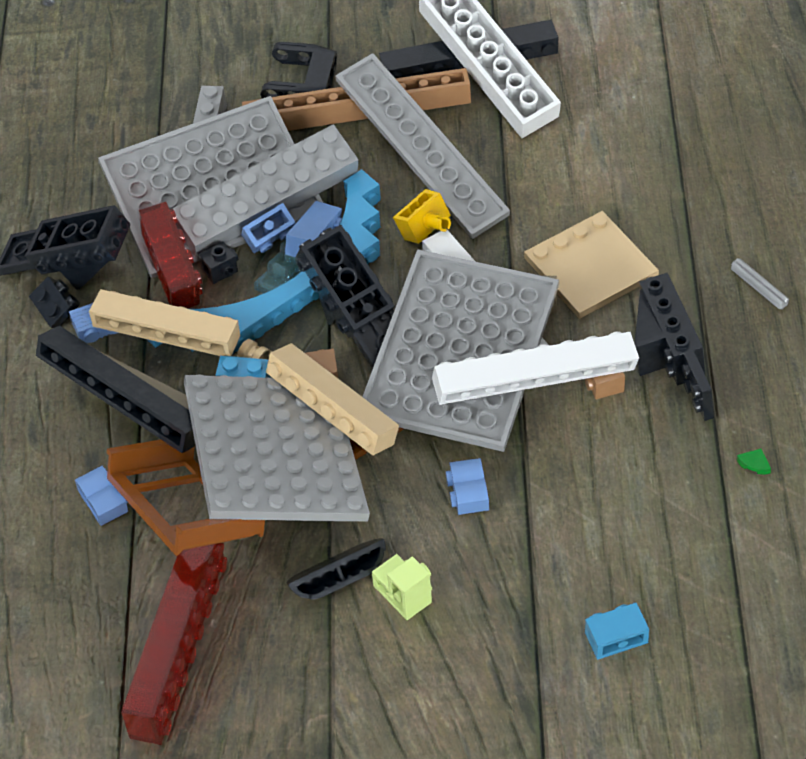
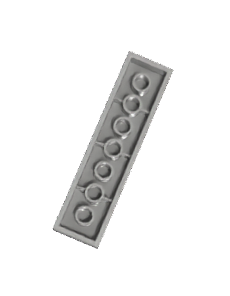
M333 124L172 208V224L197 259L199 258V253L209 249L211 246H215L223 241L227 243L240 236L244 226L281 203L289 210L349 178L358 170V158Z

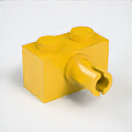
M427 189L422 191L393 217L404 240L417 244L425 240L435 229L446 232V228L449 229L451 226L449 219L451 214L441 194Z

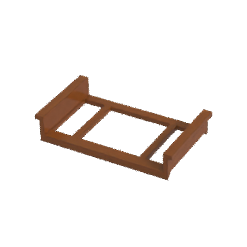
M160 439L107 448V454L109 455L108 481L176 557L186 549L251 537L256 534L259 537H263L265 520L204 519L170 526L140 493L194 482H201L203 485L200 466L194 460L195 447L181 453ZM185 466L192 473L190 475L135 485L126 477Z

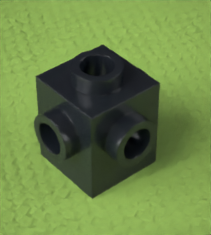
M224 241L199 253L201 269L213 284L238 272L236 262L239 260L238 255L233 248L229 249Z

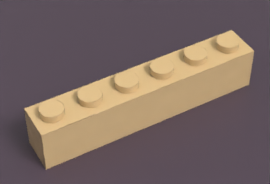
M100 289L89 310L93 327L218 356H231L241 336L238 320L230 317L194 311L182 306H172L160 301H150L138 296H128L116 291Z
M292 343L270 352L266 373L367 452L374 456L394 445L399 425Z

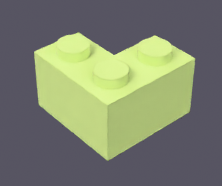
M396 554L372 571L373 586L406 620H409L432 603L431 572L424 563L419 564L413 556L403 561Z

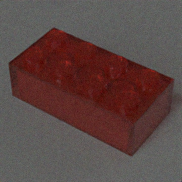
M162 202L138 210L141 234L169 305L185 308L199 305L200 295L203 294L200 285L202 284V279L199 271H194L192 265L194 260L190 249H185V237L182 229H177V217L174 209L169 210L167 203Z

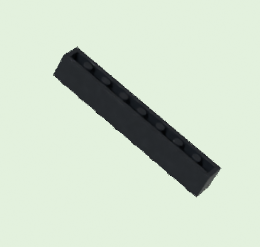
M552 19L501 29L526 60L558 54L559 37ZM444 41L379 53V61L395 79L464 68Z
M61 326L38 335L36 356L179 452L184 453L196 446L190 413L187 408Z

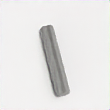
M737 258L732 262L731 270L778 309L782 310L788 305L789 298L742 259Z

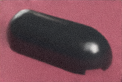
M378 538L361 543L294 575L286 583L296 595L302 598L318 599L372 574V571L378 568L382 562L384 551H386L385 541L383 538Z

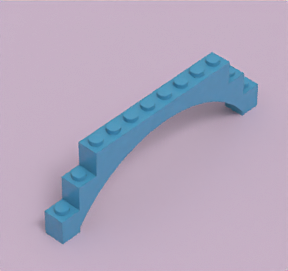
M361 169L344 180L347 202L340 225L349 233L354 245L363 254L366 263L369 264L380 256L379 240L373 235L381 228L379 211L373 207L381 200L380 185ZM300 272L288 282L257 297L219 307L190 310L207 312L212 315L238 320L241 336L232 353L234 354L245 340L260 338L265 332L281 324L286 318L299 312L304 306L320 297L318 292L316 293L312 289L307 274ZM148 340L155 348L162 344L161 342Z

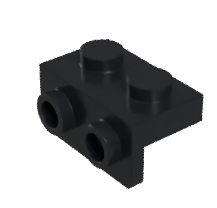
M48 276L29 295V298L51 328L61 326L70 316L69 311L79 308L80 302L73 295L69 294V287L65 282L60 279L56 281Z

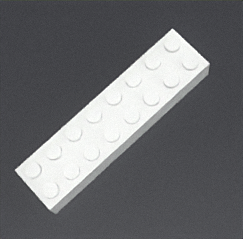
M419 0V12L521 138L526 137L559 117L561 105L559 99L477 0Z

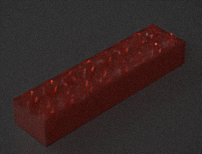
M222 542L183 550L176 558L121 711L130 739L162 745L164 736H168L172 725L171 715L179 707L180 689L186 686L189 663L193 664L196 656L195 646L197 640L200 641L204 633V619L210 616L212 596L218 593L220 573L225 572L227 566V557H224V543Z

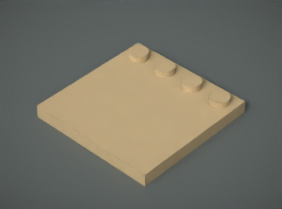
M603 211L524 251V258L540 276H557V279H559L557 295L579 319L640 287V281L659 275V270Z

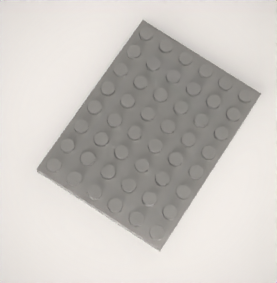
M269 96L99 157V164L121 213L131 224L129 228L130 233L151 279L200 261L199 258L196 259L172 224V208L293 146L294 142L272 97ZM319 194L288 210L296 223L315 201L323 203ZM240 235L225 244L230 249L243 245L246 241Z
M417 249L362 397L395 421L400 428L504 452L525 390L439 405L432 380L434 367L442 362L455 363L470 357L477 359L487 357L493 353L506 354L516 349L529 350L538 347L559 288V279Z
M185 375L184 387L209 519L368 522L370 512L350 439L346 434L272 377Z

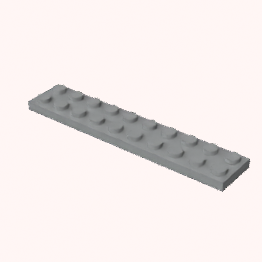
M373 53L335 75L337 83L427 188L441 194L451 216L471 239H474L510 216L509 208Z

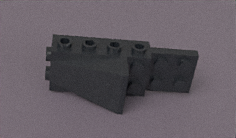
M115 205L42 220L37 229L10 235L0 257V276L36 269L41 275L60 271L76 290L80 289L103 266L110 261L116 260L131 224Z
M342 225L334 229L330 227L320 233V237L313 241L309 239L299 246L296 264L309 277L312 289L316 293L318 292L329 326L336 323L338 329L343 334L345 333L348 338L352 337L373 369L392 319L395 305L390 295L381 286L376 274L372 272L366 263L363 254L354 245L349 233L345 231Z
M668 272L640 281L635 347L639 356L637 362L639 375L643 376L665 368L668 377H673L677 386L684 384L687 394L692 393V404L696 413L700 412L704 421L713 419L712 389L705 376L703 346Z

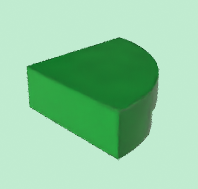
M761 448L737 455L736 460L742 468L755 471L760 475L771 473V467Z

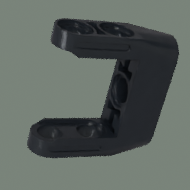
M277 42L272 51V56L275 60L282 64L309 66L305 83L270 81L262 86L260 96L263 99L269 96L290 95L288 92L291 91L304 93L330 89L337 66V51L316 44ZM277 51H285L287 55H281ZM299 52H305V53H307L309 56H308V57L301 56V55L299 54ZM266 90H273L277 94H270Z

